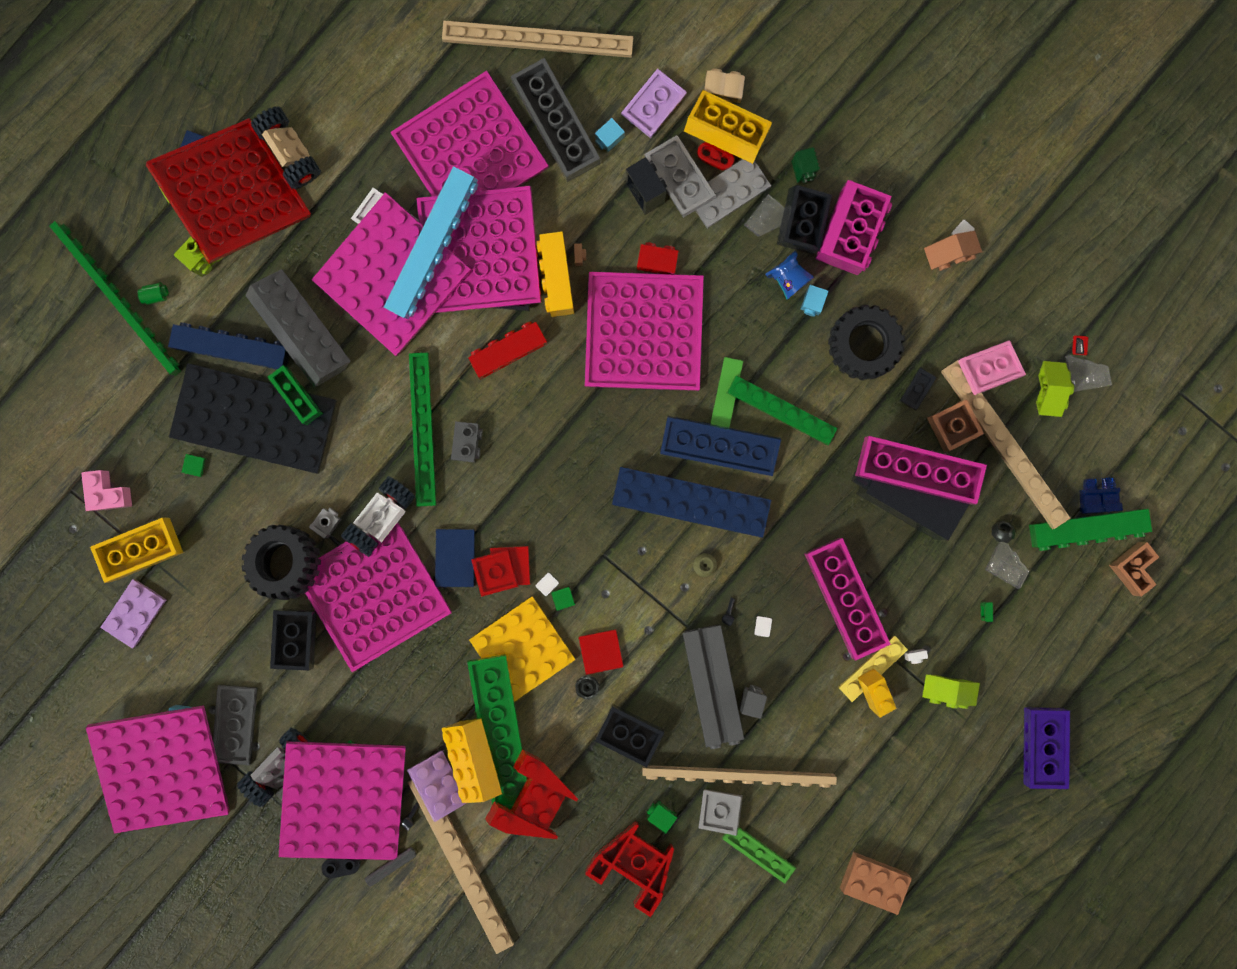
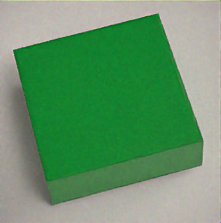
M186 454L181 473L202 477L206 458Z
M570 587L551 592L557 611L575 605Z
M981 601V621L993 622V602Z

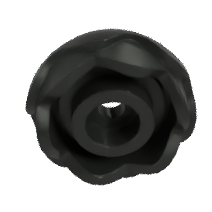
M997 522L991 528V534L997 542L1009 543L1015 538V529L1008 522Z
M582 676L575 684L576 693L579 697L590 700L598 694L599 683L592 676Z

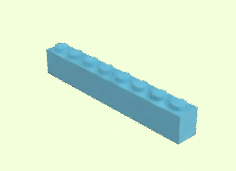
M453 166L384 308L406 319H409L410 316L413 317L417 310L416 304L418 300H421L425 294L426 289L424 288L427 282H430L434 276L433 270L436 264L438 265L443 258L442 252L444 248L448 247L452 237L450 235L453 229L456 230L460 224L459 217L462 211L465 212L468 208L470 195L474 194L477 190L478 179Z

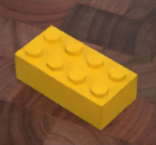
M703 90L688 117L684 132L753 164L772 122Z
M563 232L540 234V240L536 242L539 256L543 258L539 260L541 274H545V279H542L544 294H548V298H544L546 310L550 312L551 317L574 314Z
M160 518L90 547L104 583L116 581L183 554L170 518Z
M482 719L459 721L441 728L443 740L448 750V758L453 768V777L458 786V795L462 803L485 802L501 795L502 791Z

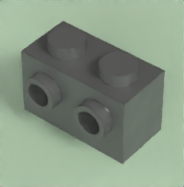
M455 421L451 460L476 463V459H480L481 448H478V440H482L483 429H480L479 424Z

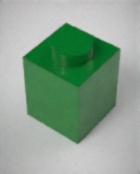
M657 801L656 804L652 803L646 811L648 814L647 820L664 833L668 832L677 819V814L660 801Z

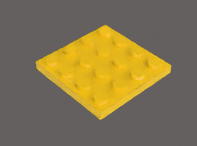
M533 596L469 639L481 658L506 654L514 702L576 660Z

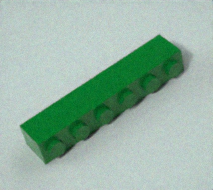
M1138 509L1073 518L1053 530L1048 522L1029 524L1032 547L1043 551L1050 550V546L1058 545V548L1070 547L1069 543L1075 542L1077 545H1087L1089 540H1096V543L1108 542L1107 538L1114 537L1115 540L1127 539L1126 535H1133L1134 538L1145 537V533L1152 532L1149 509Z

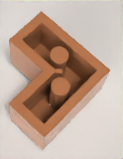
M975 231L954 234L924 248L931 270L939 268L940 271L950 268V264L953 262L959 264L964 261L974 260L977 254L982 253Z
M1148 542L1136 543L1109 565L1133 596L1142 597L1157 585L1145 571V568L1159 558Z

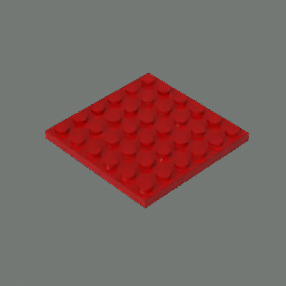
M250 118L146 162V167L209 264L311 216L310 211L296 189H292L284 178V171L267 144L258 137L251 126L252 121Z

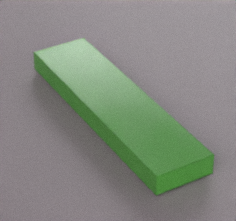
M724 357L710 424L730 427L735 397L727 394V391L734 377H740L743 361Z
M741 827L738 828V835L724 834L722 837L724 841L784 884L796 869L794 865Z

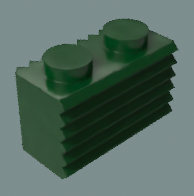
M813 147L797 151L791 161L797 183L809 184L817 177L816 174L820 167L818 166L819 163H817L818 160L816 159L817 156Z

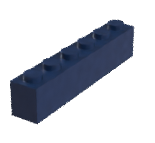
M180 322V325L173 324L168 345L170 348L272 369H279L283 365L287 367L289 353L278 341L270 344L266 343L267 340L255 337V340H250L247 335L236 333L235 337L230 336L227 331L218 330L215 333L210 332V328L199 326L198 329L191 328V324Z

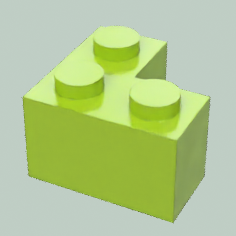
M1043 361L1038 375L1041 385L1036 401L1039 415L1062 417L1064 410L1068 408L1069 396L1074 392V384L1071 383L1070 379L1071 372L1068 371L1066 363Z
M926 674L922 697L930 699V703L941 704V702H945L947 707L968 709V706L977 705L980 683Z

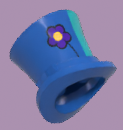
M796 251L792 252L781 264L765 274L768 278L777 280L786 300L815 278L798 264L796 260L798 254Z

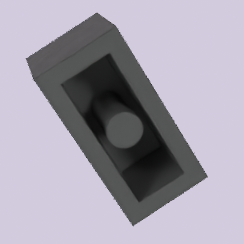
M755 685L744 687L739 705V710L742 714L761 719L767 699L761 687Z

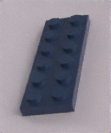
M668 416L660 454L773 476L781 438Z

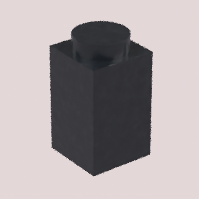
M856 470L851 480L860 486L856 493L857 495L935 540L949 541L969 506L967 503L855 476Z

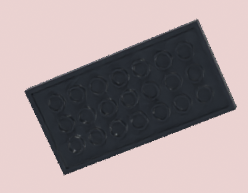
M187 363L169 438L319 474L337 400L308 393L323 414L310 424L305 425L301 423L273 384Z

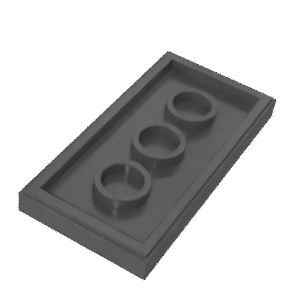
M218 685L213 744L218 763L251 765L258 688Z

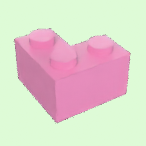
M99 470L81 473L86 511L132 507L130 488H111L109 471Z

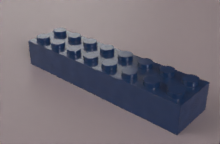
M620 467L612 502V505L761 538L764 537L771 504L769 499Z

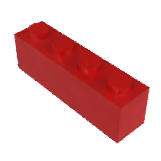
M527 322L521 326V330L517 332L515 330L510 331L504 335V339L500 341L498 339L493 340L487 344L489 347L483 350L479 348L471 352L472 356L468 357L479 379L481 380L547 345V341L537 322Z

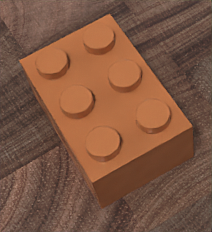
M853 852L840 889L845 895L898 915L912 878L907 872Z

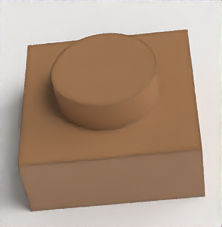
M582 243L574 244L575 266H583V261L586 260V249H582Z

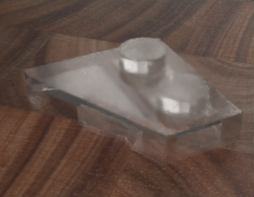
M768 194L745 222L744 226L757 237L773 231L781 226L784 207Z
M1072 355L1065 356L1068 371L1071 372L1070 379L1071 383L1074 384V392L1112 385L1108 366L1075 358Z
M1005 542L998 543L985 568L989 573L1017 589L1022 587L1029 573L1026 566L1020 562L1017 553L1013 552Z

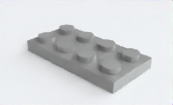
M677 135L644 154L648 161L652 160L655 164L657 176L659 178L662 177L666 182V191L683 218L716 199L715 193Z
M742 159L708 181L709 186L716 195V199L697 209L696 213L708 229L771 188V185L755 161L752 164Z

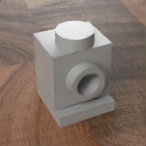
M323 508L309 528L323 538H329L342 519L337 517L339 513L332 508L328 510ZM324 518L328 519L326 526L322 523Z

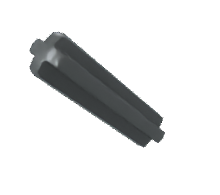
M410 847L398 855L397 858L365 878V882L369 887L373 886L415 858L417 855L416 851Z

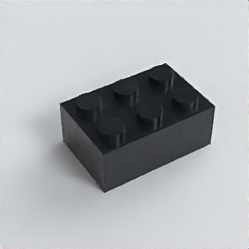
M647 157L626 168L625 179L626 185L645 215L665 203L667 192L666 182L662 177L659 178L657 176L655 164L652 160L648 161Z
M799 185L789 188L777 245L809 254L819 252L832 195Z
M273 610L270 669L309 671L314 668L316 611Z
M612 703L595 737V742L647 767L664 734V729Z

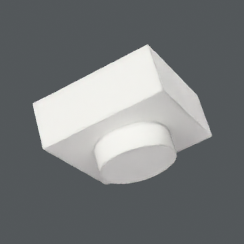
M924 649L906 651L904 653L905 660L911 661V664L922 663L923 659L928 658L927 650Z

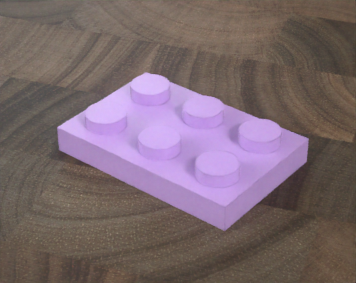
M657 68L621 112V115L648 137L652 138L684 99L687 92Z
M132 579L100 628L133 649L137 646L167 600L136 579Z
M439 751L407 770L434 822L466 804L462 803L458 795V786L453 777V770L443 751Z

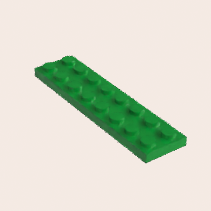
M503 654L468 660L467 664L477 719H482L502 791L501 795L491 799L492 805L495 801L512 809L528 778L518 773L513 767L522 751V744L507 656Z

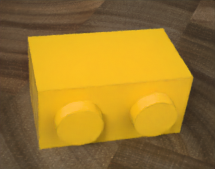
M872 669L857 677L869 708L881 718L897 709L885 678L880 673Z

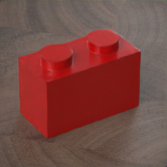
M645 242V245L641 244L637 270L674 275L679 251L675 250V247L672 246L661 248L656 247L654 243Z

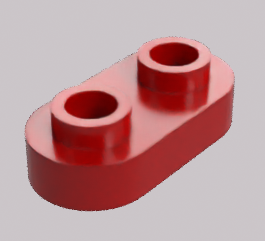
M707 142L702 143L698 147L697 156L700 161L720 170H727L732 167L734 163L733 154ZM704 151H709V152H710V155H709V156H705V155L703 154V152H704ZM725 158L727 163L723 164L720 160Z

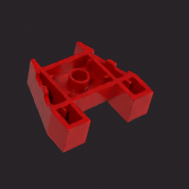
M522 749L513 767L518 773L528 777L512 809L494 801L485 819L490 826L506 834L557 839V834L549 828L565 796L576 802L578 798L539 757Z
M634 821L595 853L585 869V875L602 885L611 869H614L642 888L633 901L634 907L651 917L662 900L674 847L670 843L663 853L634 834L639 827L638 822Z

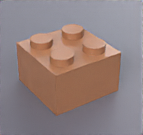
M967 399L927 418L944 452L951 451L984 434Z

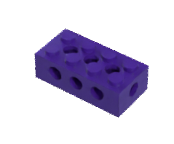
M1024 707L1023 784L1030 789H1069L1070 711L1064 708ZM1049 725V729L1045 732V727ZM1049 744L1048 750L1044 752L1045 746ZM1048 764V769L1044 771L1045 765Z

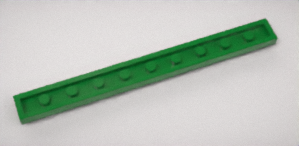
M54 221L50 224L49 227L167 372L174 376L178 375L181 372L178 368V361L173 356L169 357L166 353L167 348L160 341H156L154 338L155 333L149 327L143 325L142 321L144 320L142 317L130 309L132 305L125 297L121 298L116 285L108 282L106 279L108 277L101 268L95 266L94 263L96 261L89 253L86 254L82 250L84 247L82 243L76 238L73 239L70 235L72 233L71 230L64 223L61 225Z

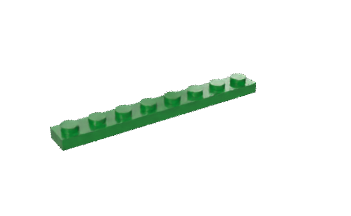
M409 353L416 507L437 506L429 353Z

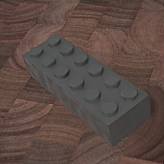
M545 58L512 75L513 86L566 181L569 182L600 165L599 155Z
M282 269L250 285L246 297L314 388L345 371L350 363V359Z

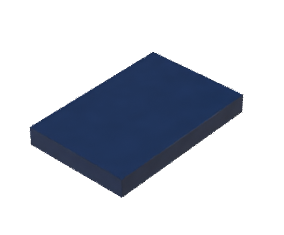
M436 529V587H474V568L471 559H475V530Z

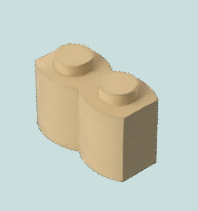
M711 69V71L706 73L704 90L728 102L741 103L745 76L736 71L726 74L720 69Z

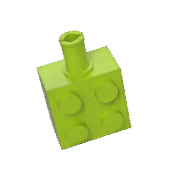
M191 236L174 254L190 271L201 277L209 274L213 268L212 266L216 263V261L210 264L207 262Z

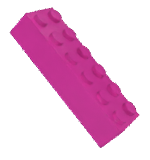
M867 436L864 438L855 476L972 505L978 503L987 465Z
M837 538L804 553L851 658L856 661L891 645L843 538Z

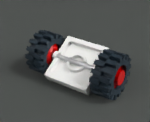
M390 476L378 488L387 498L376 493L353 522L355 525L350 523L341 535L351 546L368 557L379 545L369 535L382 542L404 515L405 511L403 509L406 510L415 499V495Z

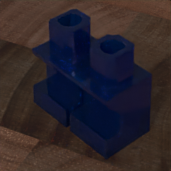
M1114 477L1102 478V489H1097L1096 479H1084L1083 490H1079L1080 513L1123 511L1119 498L1120 488H1116Z

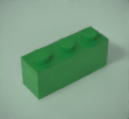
M283 365L268 376L302 424L308 425L323 414L288 367Z

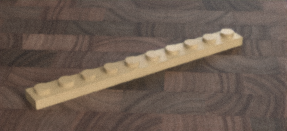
M443 21L442 41L448 43L632 58L633 36Z
M959 360L942 370L941 373L960 400L967 399L984 434L1052 530L1070 519L1069 515L983 394H973L960 367Z
M657 765L642 767V775L650 780L665 777L666 780L671 781L677 780V778H685V781H696V778L704 779L705 782H715V779H720L725 783H735V780H742L744 784H754V781H762L764 785H773V782H781V785L784 786L800 783V786L805 787L819 784L820 787L826 788L836 785L837 777L834 773Z
M408 781L496 954L513 946L514 942L449 816L446 815L434 822L413 781Z

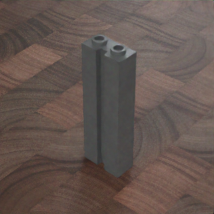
M717 624L683 631L682 634L705 746L710 747V749H717L721 747V743L729 742V745L740 744V740H744L721 625Z

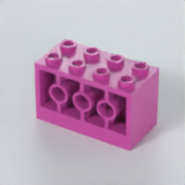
M847 180L840 192L824 234L820 251L815 259L855 275L865 271L872 259L869 255L875 250L879 241L876 236L884 228L886 221L883 218H885L892 207V203H890L892 196Z

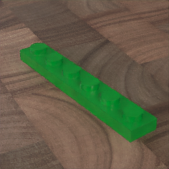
M738 376L734 377L727 391V394L827 446L838 429Z

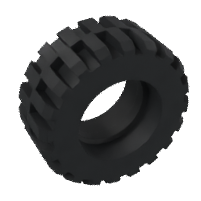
M868 305L854 307L843 314L835 322L834 327L830 331L831 336L828 339V345H830L829 354L833 356L834 360L832 362L834 365L840 367L839 371L843 374L847 373L850 378H859V380L876 379L891 371L901 360V354L905 349V346H903L905 335L901 333L903 327L897 324L896 321L898 319L896 316L889 315L890 311L887 309L881 310L876 305L872 307ZM862 325L875 328L883 339L882 353L876 359L870 361L861 360L856 357L849 346L850 334L855 328Z
M279 524L278 526L270 525L267 529L262 528L258 531L259 535H253L250 538L251 543L246 544L244 548L246 553L245 555L242 554V560H244L242 572H246L244 579L250 583L249 587L253 591H257V594L272 599L289 600L290 598L300 597V593L305 594L309 591L308 586L314 585L316 582L314 577L318 576L320 572L317 568L318 565H321V559H318L317 556L320 555L319 548L314 547L316 542L314 539L309 538V534L300 529ZM287 545L293 555V565L289 574L277 581L271 573L270 560L277 548Z

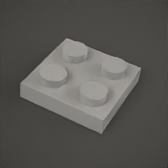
M704 789L699 829L738 835L743 796Z

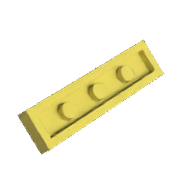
M893 635L889 639L891 645L876 651L838 687L851 702L863 693L857 677L872 669H875L882 675L908 650L896 636Z

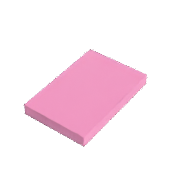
M1010 340L958 361L974 395L1026 375Z

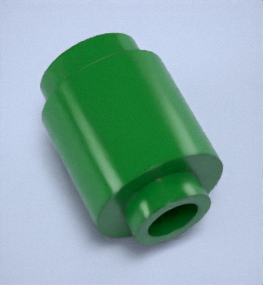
M161 282L142 286L137 291L140 302L147 305L166 301L167 296H169L167 286Z

